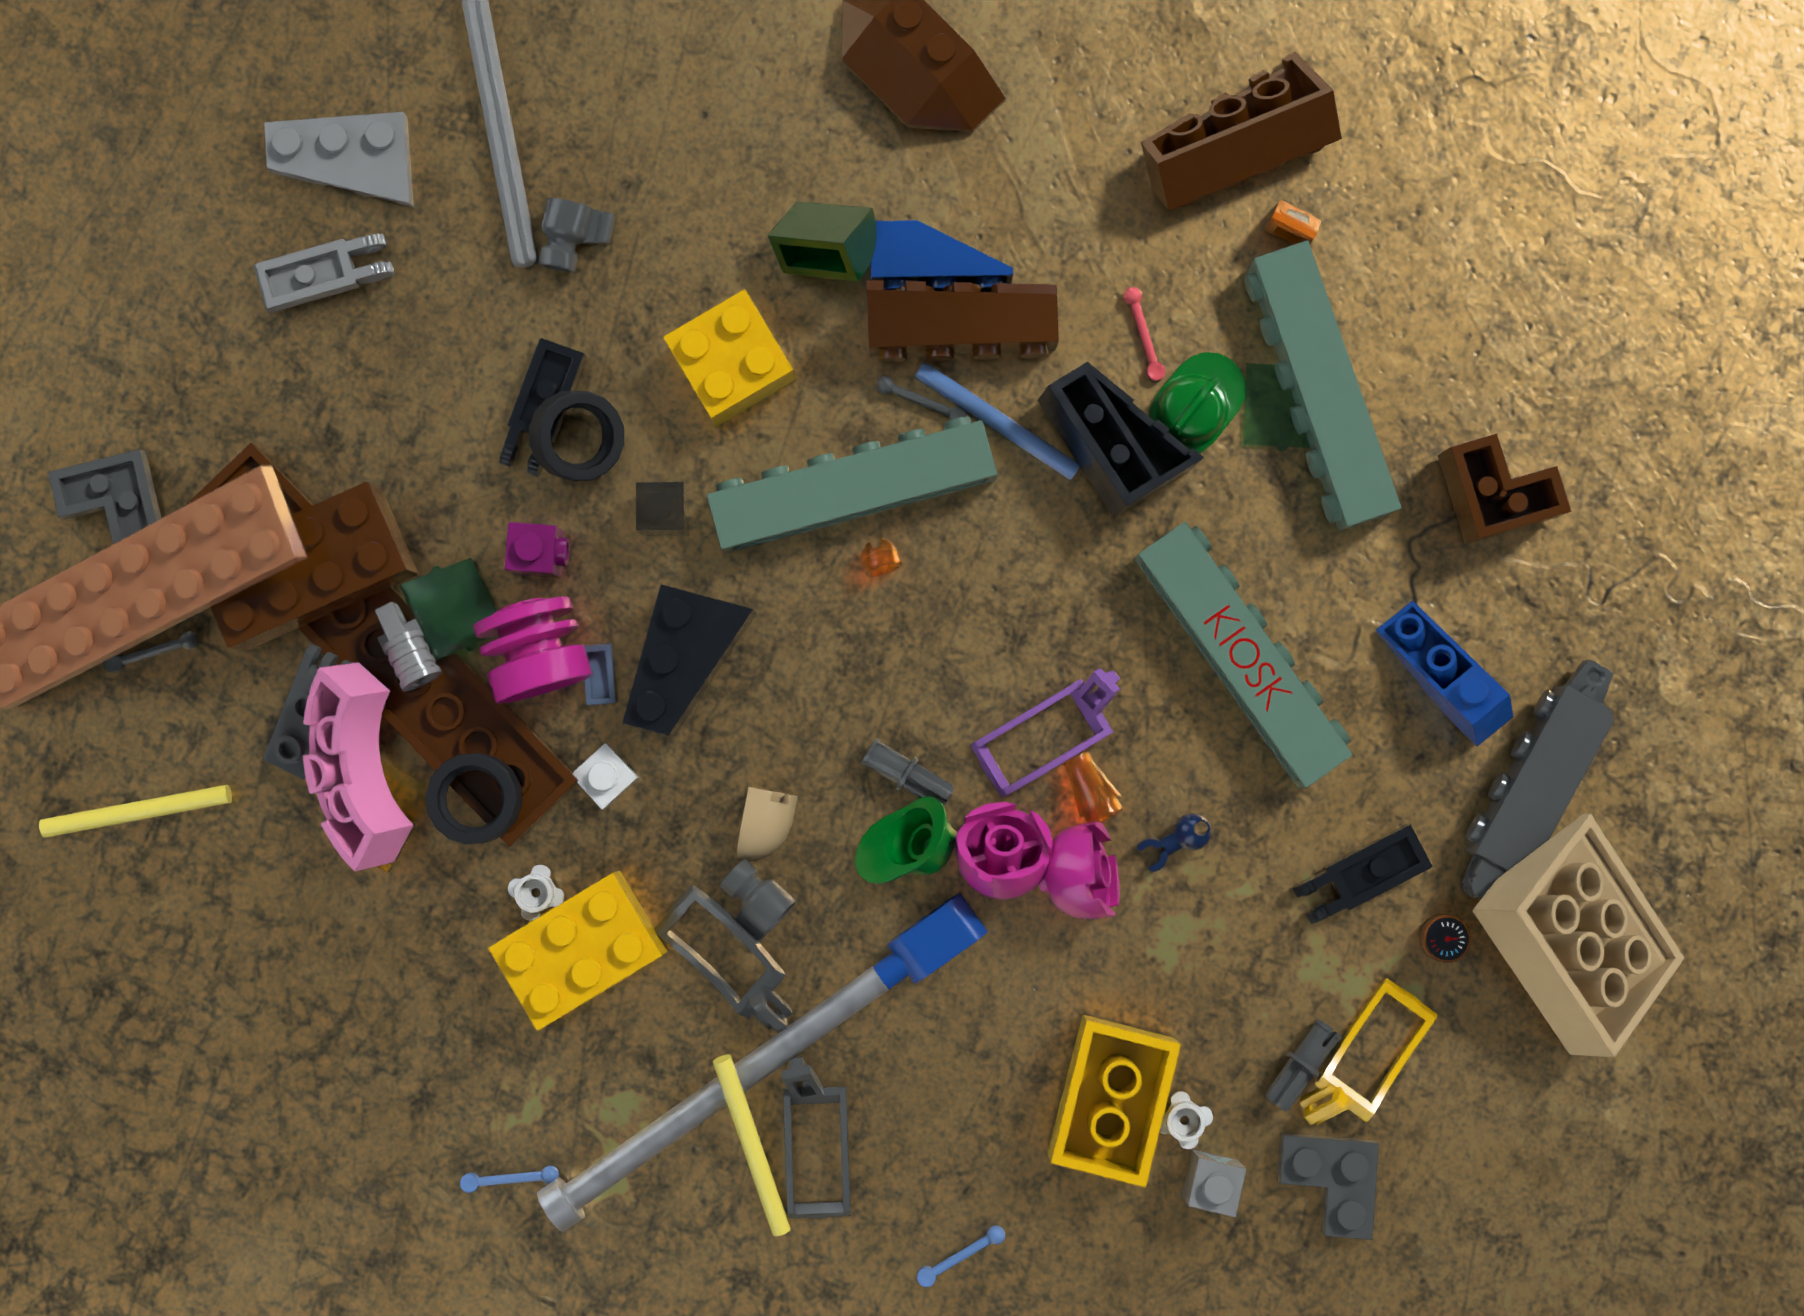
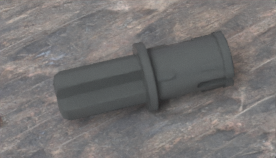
M878 738L874 740L861 762L862 765L868 766L898 784L895 788L898 791L903 787L919 798L934 797L943 806H945L953 793L954 787L952 784L918 765V758L914 757L913 760H910L880 742Z
M1316 1019L1314 1025L1295 1052H1288L1286 1054L1289 1060L1266 1091V1098L1279 1109L1289 1110L1311 1078H1318L1320 1076L1317 1070L1337 1042L1342 1039L1338 1032H1332L1333 1029L1330 1026Z

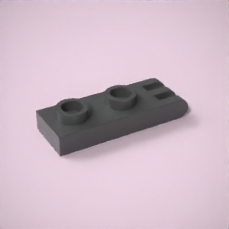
M313 643L308 646L304 653L263 760L303 780L306 779L303 755L309 754L310 725L303 724L307 698L318 668L335 666L339 660V656L327 652L318 667L317 664L322 654V648ZM344 660L340 665L350 664L352 662Z

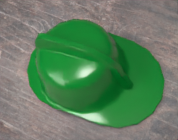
M1203 352L1189 357L1177 368L1158 392L1149 409V417L1155 422L1157 420L1161 421L1169 428L1167 432L1189 450L1193 448L1198 453L1205 451L1225 430L1239 412L1245 400L1246 382L1241 369L1232 359L1219 353Z
M922 797L906 807L883 817L870 826L862 836L856 849L855 865L858 874L869 883L883 884L908 873L931 875L938 872L946 865L952 855L958 833L946 820L943 804L934 797Z

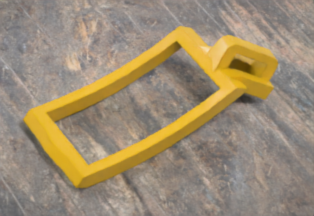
M1385 978L1330 1057L1315 1083V1086L1318 1088L1300 1098L1299 1103L1304 1108L1303 1117L1310 1125L1314 1123L1318 1125L1348 1109L1367 1123L1375 1114L1412 1052L1437 1019L1438 1014L1424 1005L1412 993ZM1385 993H1388L1424 1020L1400 1052L1369 1102L1333 1076L1332 1073L1367 1018ZM1333 1092L1332 1100L1320 1106L1315 1103Z

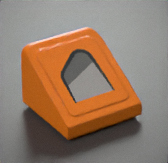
M1280 200L1265 230L1291 245L1307 240L1311 244L1321 222L1318 218Z

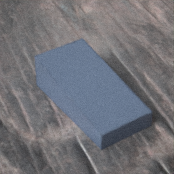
M613 643L584 645L593 671V676L584 680L587 705L616 703Z

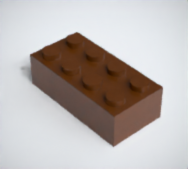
M367 481L291 515L307 558L210 607L227 648L248 651L419 575L382 488Z

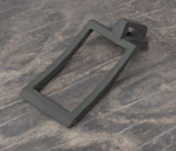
M691 885L681 898L670 907L666 916L655 928L656 934L692 963L718 989L739 1015L749 1019L753 1014L769 1030L774 1028L779 1033L788 1026L787 1017L793 1014L791 1006L774 991L776 986L786 976L785 972L754 936L728 911L702 890ZM695 900L726 925L767 969L742 999L706 960L670 931ZM766 998L776 1007L775 1010H772L767 1005Z
M802 1056L792 1058L789 1070L782 1071V1081L787 1089H783L788 1219L851 1216L846 1087H823L812 1066L807 1065ZM802 1081V1089H800L797 1082ZM840 1103L843 1202L795 1203L791 1105Z

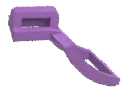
M1101 668L1097 669L1085 683L1081 678L970 744L983 771L993 783L1001 798L1042 776L1113 733L1102 711L1120 690L1116 684L1121 678L1114 671L1105 673ZM1097 684L1099 686L1094 693L1089 694ZM1071 694L1095 735L1009 785L987 748L986 743Z

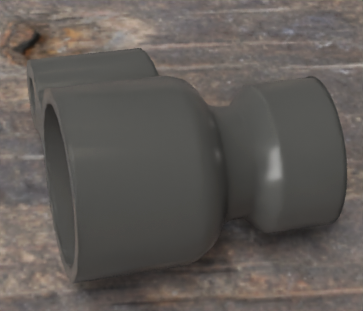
M547 198L541 227L544 235L548 238V243L541 248L538 265L561 272L575 273L578 255L575 252L576 246L578 244H609L616 215L595 210L570 200Z
M746 858L737 864L719 885L731 898L738 897L741 900L742 907L736 920L759 943L797 902L777 881L773 879L761 880L758 877V870ZM730 930V932H731L746 948H748V947Z

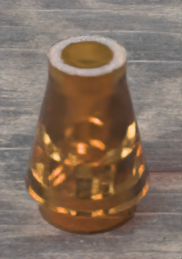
M1089 752L1077 755L1064 763L1080 818L1085 817L1087 823L1103 822L1123 810L1119 802L1122 795L1096 765Z

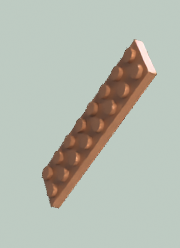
M259 466L1 604V709L16 707L307 558L273 468L270 466Z

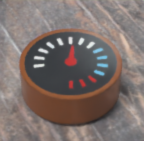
M1439 914L1429 918L1424 923L1420 932V943L1424 952L1432 959L1443 963H1452L1462 959L1467 954L1471 945V933L1468 926L1458 917Z

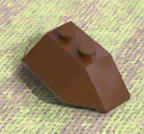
M843 0L842 62L907 127L959 130V132L973 133L1005 102V96L975 50L925 0Z

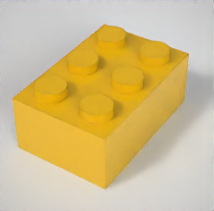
M620 870L609 874L488 947L537 1031L668 952Z
M1082 1014L1047 1152L1050 1162L1146 1188L1181 1044L1173 1037Z

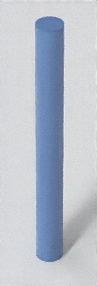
M924 362L917 371L915 378L957 406L962 407L977 419L983 420V423L1069 480L1073 478L1080 465L1078 462L927 362Z

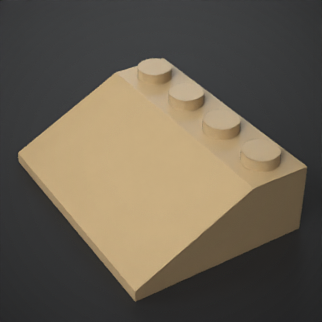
M1591 813L1579 816L1500 876L1472 910L1570 1055L1615 1057L1685 959Z

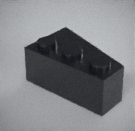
M1089 362L1048 385L1037 400L1113 518L1184 475L1204 459L1195 449L1189 450L1167 432L1169 428L1161 421L1157 420L1155 422L1133 404V398Z
M661 584L622 723L675 737L708 688V684L722 663L726 661L733 647L757 613L754 609Z

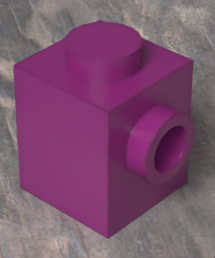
M508 522L504 570L514 575L561 578L562 566H567L569 561V538H564L565 531L556 525Z

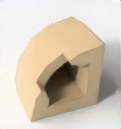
M748 787L738 840L737 861H742L745 858L748 861H757L773 854L786 841L793 824L798 796Z

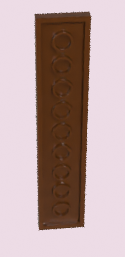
M250 443L186 505L259 466H270L273 468L291 515L313 504L255 444ZM393 586L298 628L313 644L322 648L323 655L331 652L339 656L337 665H340L344 660L352 663L359 662L390 690L382 716L435 771L443 762L457 755L483 753L499 758L514 771L521 785L522 807L517 821L505 835L500 837L509 847H513L579 781L573 775V772L506 703L496 704L491 687ZM390 602H394V604L400 607L407 622L413 619L417 620L425 636L424 641L427 642L430 648L429 651L436 660V665L442 671V674L435 680L410 691H402L399 685L400 680L396 677L394 668L389 663V657L384 654L377 638L385 634L375 610ZM479 770L466 771L458 775L450 784L455 792L486 824L491 822L499 813L502 805V791L497 781L488 773Z

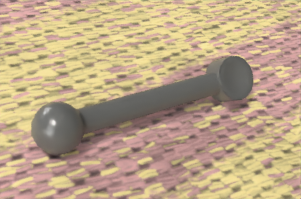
M881 376L876 381V389L881 394L893 393L949 417V420L967 416L966 410L962 407L950 408L895 385L888 376Z
M187 631L181 635L180 639L124 656L116 655L104 661L103 666L108 672L118 673L129 663L182 647L188 650L194 649L199 643V637L196 633Z

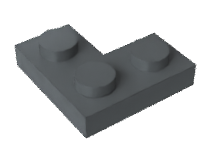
M138 449L48 472L58 518L66 520L105 510L113 544L161 519L147 454L143 450Z
M1280 1132L1277 1181L1280 1184L1324 1187L1321 1233L1324 1236L1373 1239L1379 1143L1375 1140Z

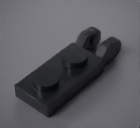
M543 338L539 339L507 424L510 429L502 448L500 464L511 467L516 461L522 445L523 434H529V425L533 414L546 398L561 391L575 390L587 358L585 353ZM567 410L561 412L554 420L551 428V443L555 444ZM532 452L528 460L527 472L539 477L543 467L536 461Z
M1406 824L1323 867L1325 871L1314 874L1297 883L1292 889L1297 897L1308 896L1316 892L1318 888L1330 882L1332 883L1338 897L1325 903H1320L1306 913L1310 923L1314 924L1343 909L1351 910L1433 866L1411 824Z

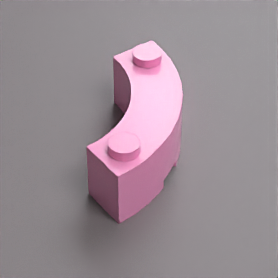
M359 662L318 668L307 698L303 720L304 725H310L309 754L303 755L309 794L317 793L326 821L321 823L322 828L334 848L354 872L394 862L413 827L412 822L398 807L389 790L380 759V721L390 690Z

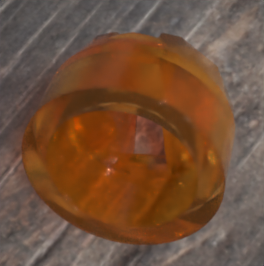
M879 538L880 547L873 549L870 542L865 545L861 559L867 577L882 576L901 567L902 562L898 550L893 543Z

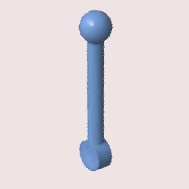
M549 1165L544 1167L542 1171L479 1177L476 1173L470 1172L461 1178L460 1187L464 1192L471 1193L481 1186L543 1181L545 1184H549L556 1178H559V1171L556 1167Z
M992 1226L988 1229L986 1236L936 1266L921 1267L917 1273L918 1283L923 1287H930L935 1283L936 1276L991 1243L994 1245L1001 1244L1005 1239L1004 1229L1000 1226Z

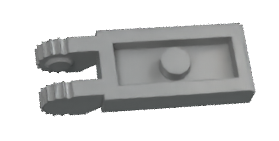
M366 235L365 237L349 241L340 239L256 263L254 269L266 310L270 313L356 289L360 287V284L374 283L393 276L392 262H376L355 269L352 256H364L387 247L384 235Z

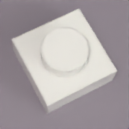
M608 743L603 744L573 772V775L579 780L577 783L602 810H605L639 779L637 774Z

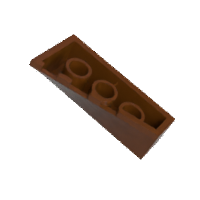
M1296 51L1282 59L1283 68L1269 75V72L1262 70L1248 79L1249 88L1235 96H1231L1226 92L1211 101L1212 105L1209 111L1202 116L1190 113L1142 141L1141 145L1152 190L1170 211L1177 207L1191 205L1197 199L1220 189L1232 188L1244 179L1264 171L1275 170L1285 162L1304 154L1318 152L1326 145L1341 140L1334 90Z
M866 280L870 356H879L880 362L907 361V355L926 354V360L948 361L954 359V353H973L974 359L991 360L1000 358L1001 352L1020 351V357L1042 358L1048 356V350H1056L1059 342L1057 285L997 283L990 287V293L981 292L980 285L968 282H954L951 285L945 286L943 291H934L933 287L926 286L925 281H906L904 283L905 286L899 287L896 290H884L883 280Z

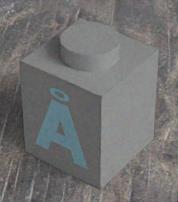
M1191 1149L1181 1196L1190 1207L1236 1217L1247 1169L1238 1159Z

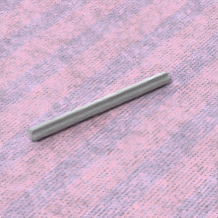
M461 0L511 261L517 268L530 267L537 264L538 255L489 1Z

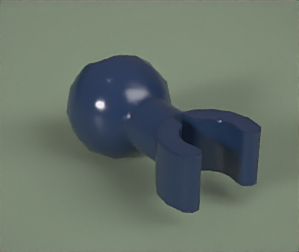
M1189 813L1177 820L1174 832L1161 839L1154 837L1145 838L1138 843L1137 849L1142 851L1149 846L1155 848L1165 847L1160 854V859L1150 864L1149 870L1155 872L1164 867L1169 855L1180 849L1185 848L1196 851L1205 847L1211 839L1212 829L1204 816ZM1199 821H1203L1207 824L1208 829L1205 832H1199L1195 829V825Z

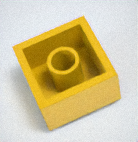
M746 289L663 336L670 351L716 427L796 380L793 368Z

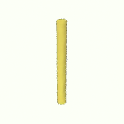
M227 784L41 819L39 821V830L42 837L47 838L228 804L232 802V793Z
M731 1055L719 1056L713 1060V1065L772 1235H784L791 1228Z

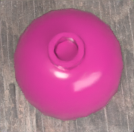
M998 802L985 804L972 810L965 817V824L957 833L955 850L959 871L974 890L990 898L999 900L1014 899L1033 890L1045 877L1053 841L1047 824L1032 810H1030L1028 815L1023 811L1015 810L1016 804Z
M1100 822L1078 824L1064 829L1052 839L1053 846L1045 877L1039 883L1041 891L1049 893L1052 902L1061 912L1075 918L1100 919L1114 917L1116 913L1109 907L1119 906L1120 881L1116 856L1110 855L1108 857L1102 843L1111 841L1108 831Z

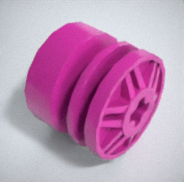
M568 596L550 599L533 598L517 602L497 610L491 616L473 625L477 638L499 636V639L493 640L479 648L481 655L487 657L504 655L506 663L497 666L487 673L496 704L511 703L546 694L579 683L593 676L585 646L582 644L562 646L560 638L571 634L579 628L578 622L575 619L558 622L554 620L573 610L571 599Z

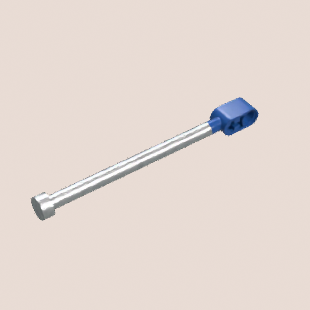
M961 892L945 901L887 944L892 952L735 1063L734 1066L743 1092L749 1090L909 976L914 984L918 983L982 938L988 931ZM718 1076L566 1183L561 1178H556L538 1191V1200L551 1222L560 1231L565 1232L585 1218L582 1207L725 1107L727 1102Z

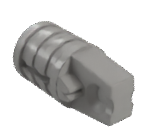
M390 602L375 610L385 634L377 638L384 654L389 657V663L393 666L396 677L400 680L399 685L402 691L419 688L438 678L442 671L436 665V660L431 655L427 642L424 641L425 636L417 620L413 619L407 622L400 607L394 604V602Z

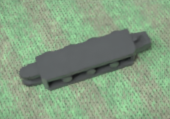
M1583 660L1564 686L1554 687L1552 691L1546 690L1539 698L1533 714L1538 716L1529 733L1524 731L1516 740L1511 750V756L1515 758L1506 774L1502 772L1494 780L1488 792V797L1492 799L1484 815L1478 814L1473 819L1466 832L1465 839L1469 840V843L1464 851L1473 857L1464 871L1465 876H1462L1463 880L1460 882L1462 883L1461 888L1464 889L1463 892L1467 893V896L1482 899L1500 876L1550 839L1614 722L1610 708L1603 705L1614 674L1609 669L1592 660Z

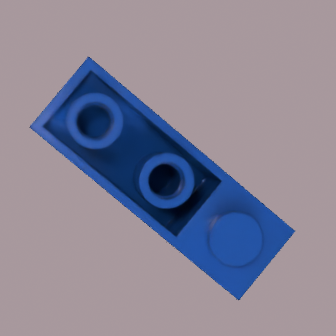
M918 220L876 221V245L871 260V280H883L884 290H896L899 287L905 286L904 283L906 281H925L926 286L933 287L934 291H943L945 286L951 285L954 282H968L980 285L981 292L991 293L990 287L994 284L1012 283V267Z
M1413 600L1376 630L1444 715L1477 747L1513 718L1510 694Z

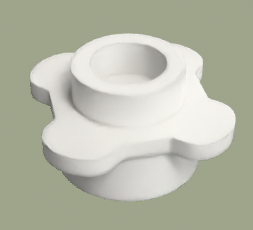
M545 865L534 866L529 875L522 879H512L508 885L509 895L515 897L516 903L522 909V917L528 921L535 920L540 917L542 911L549 907H556L564 901V892L555 887L550 878L551 870ZM534 888H538L540 890L539 897H534L532 895V890Z
M1178 1091L1172 1094L1170 1098L1171 1105L1163 1116L1160 1133L1171 1134L1179 1140L1182 1148L1192 1149L1197 1146L1198 1138L1204 1132L1205 1126L1212 1123L1213 1114L1207 1106L1199 1107L1190 1101V1097L1186 1092ZM1182 1116H1187L1189 1118V1122L1187 1124L1180 1123V1118Z

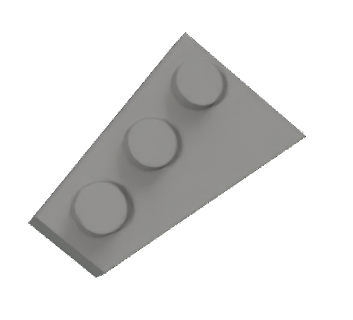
M404 112L264 122L267 169L273 174L322 186L330 185L354 191L359 195L395 201L399 205L414 208L408 117Z

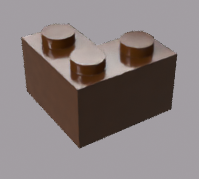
M1497 434L1452 446L1438 455L1465 545L1555 519L1572 512L1558 467H1551L1511 479Z

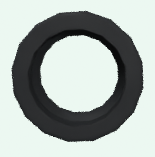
M561 391L546 398L535 410L529 425V446L536 461L548 473L571 481H591L608 473L619 460L624 447V425L618 411L604 397L589 391ZM570 408H583L590 411L599 420L602 427L600 448L592 459L584 463L572 464L562 460L555 453L551 444V428L554 420L561 412Z
M483 753L460 754L443 762L431 776L425 793L427 813L434 827L446 838L465 845L488 843L505 835L517 821L522 807L521 785L514 771L501 759ZM479 770L488 773L497 781L502 791V805L499 813L491 822L481 827H469L460 824L452 817L447 807L446 795L450 784L458 775L466 771Z

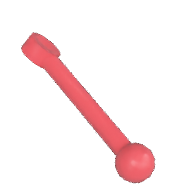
M1130 287L1124 292V300L1132 307L1149 363L1146 375L1151 381L1157 382L1165 376L1166 370L1164 365L1158 362L1140 305L1142 293L1138 288Z

